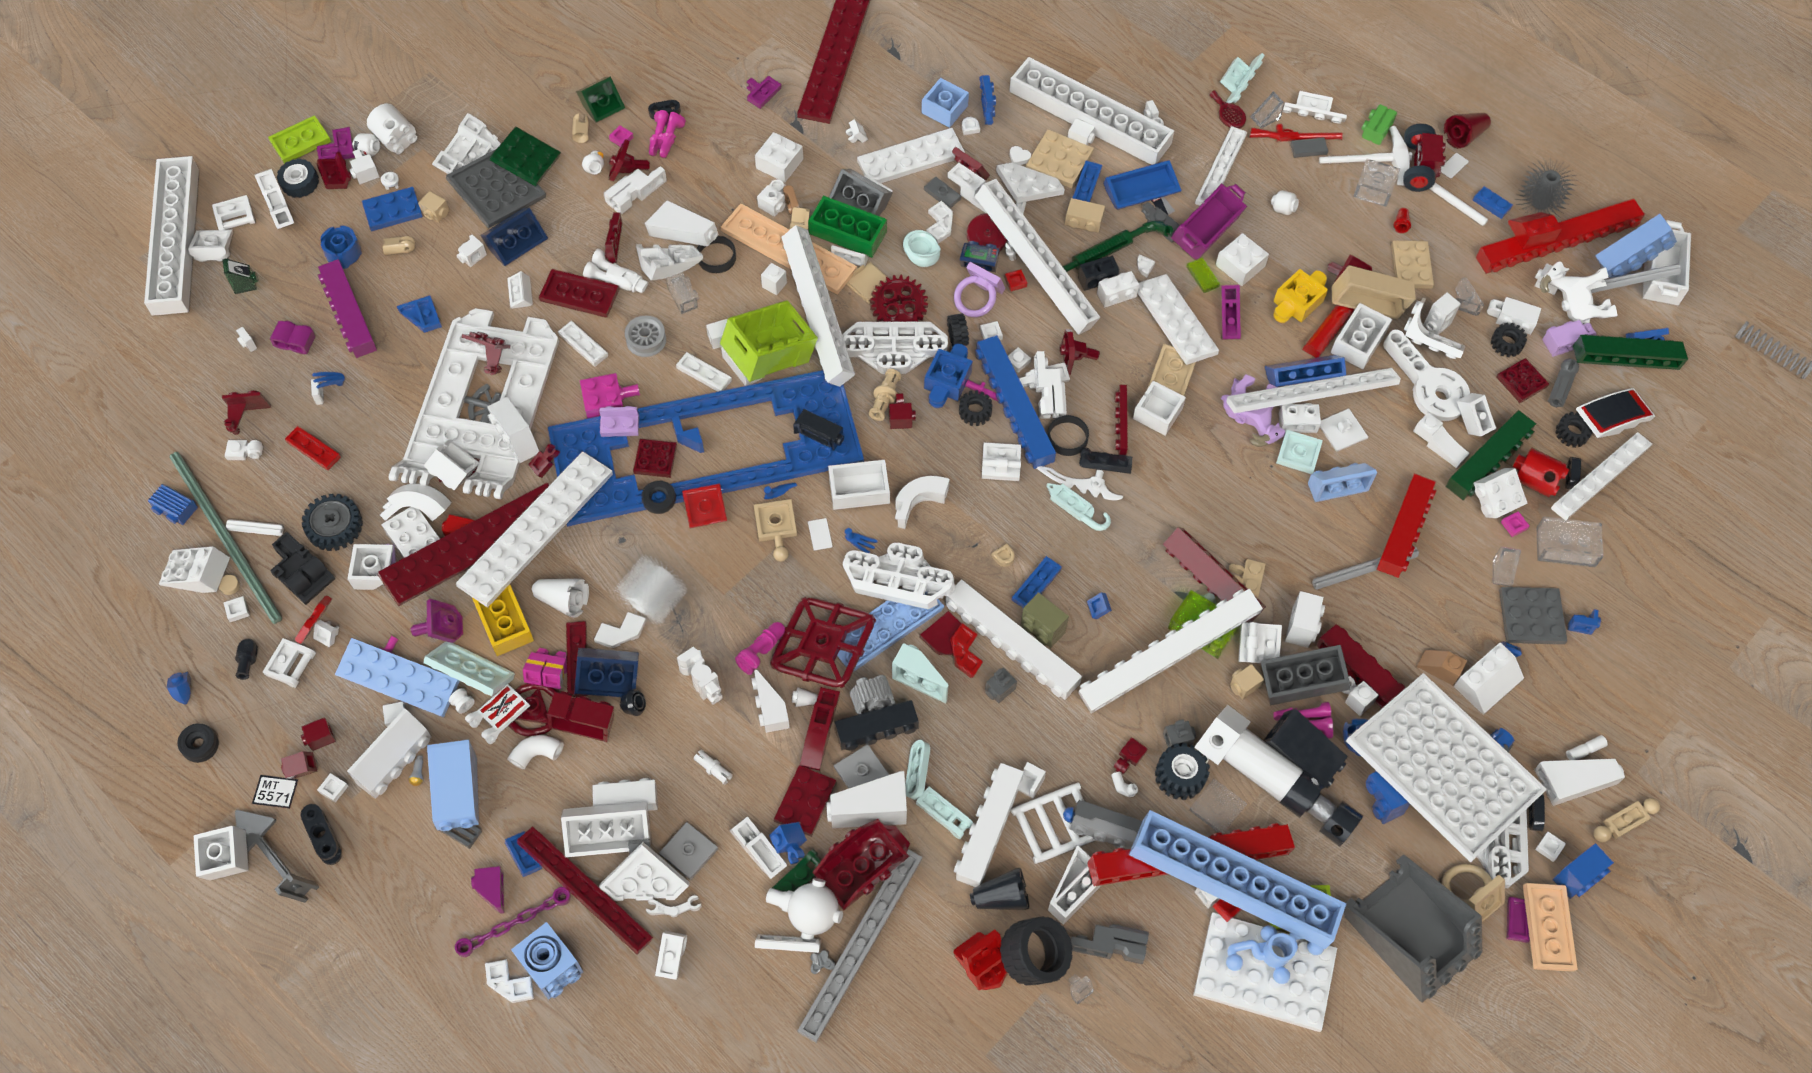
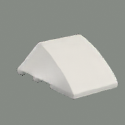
M636 244L641 270L650 280L674 276L690 269L703 259V255L693 245H669L668 248L653 245V248H643L642 244Z

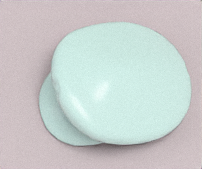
M915 230L908 233L903 241L904 251L915 265L930 267L939 260L941 248L930 233L923 230Z

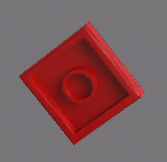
M720 484L682 491L690 529L727 522Z

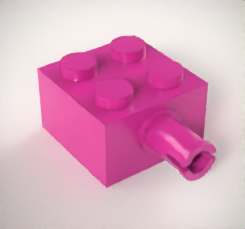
M616 373L580 380L587 419L600 416V408L608 406L623 407L622 400L624 398L640 396L638 384L627 387L619 386Z

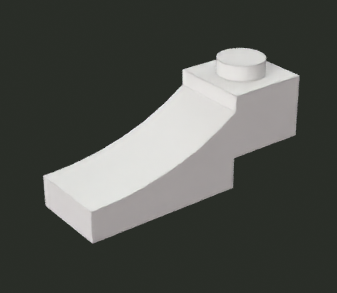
M1429 412L1417 423L1414 432L1428 442V448L1455 468H1458L1470 454L1449 435L1443 427V423Z

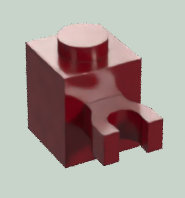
M903 393L896 394V404H889L890 429L912 428V421H916V411L912 410V403H904Z

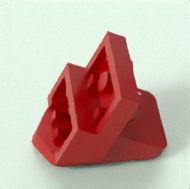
M995 929L986 935L977 932L953 951L955 958L965 969L968 978L979 991L981 989L1000 988L1008 974L1001 960V936Z

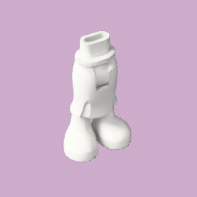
M599 248L594 252L592 262H588L583 271L584 277L619 285V288L627 291L632 290L634 293L636 291L643 293L649 283L643 280L642 276L636 272L620 267L616 263L608 262L605 258V252Z

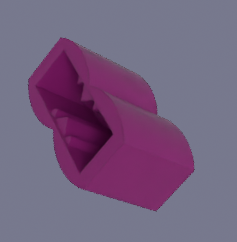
M278 321L270 341L276 348L308 354L316 336L313 329L307 325L301 326L295 325L291 321Z

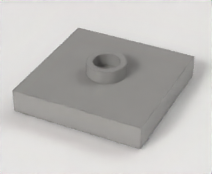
M868 744L834 765V769L848 789L889 775Z
M686 822L659 852V855L691 881L716 853L718 847Z

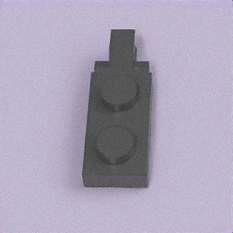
M1146 202L1142 205L1141 212L1145 214L1147 222L1162 221L1164 224L1172 226V234L1164 237L1173 243L1174 241L1171 237L1180 225L1158 207L1154 208L1152 204Z

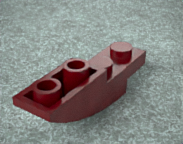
M820 688L817 702H815L800 766L820 771L840 698V691Z

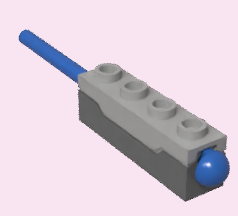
M1078 800L1075 807H1068L1063 812L1064 820L1070 823L1069 829L1073 830L1074 833L1091 836L1099 842L1111 843L1116 848L1131 849L1142 824L1141 820L1082 800Z

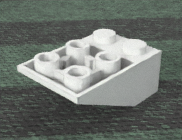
M215 547L173 550L162 573L159 585L200 593L217 592L230 557Z

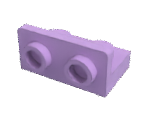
M608 406L600 408L601 437L639 436V413L637 407Z

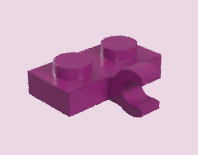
M767 76L761 83L750 78L746 82L749 84L747 89L751 92L747 96V101L761 109L781 89V83L770 76Z

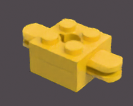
M1301 269L1294 273L1277 289L1273 301L1278 305L1274 310V319L1280 323H1285L1293 316L1299 322H1303L1324 302L1328 291L1324 287L1327 280L1326 275L1321 271H1314L1309 276Z

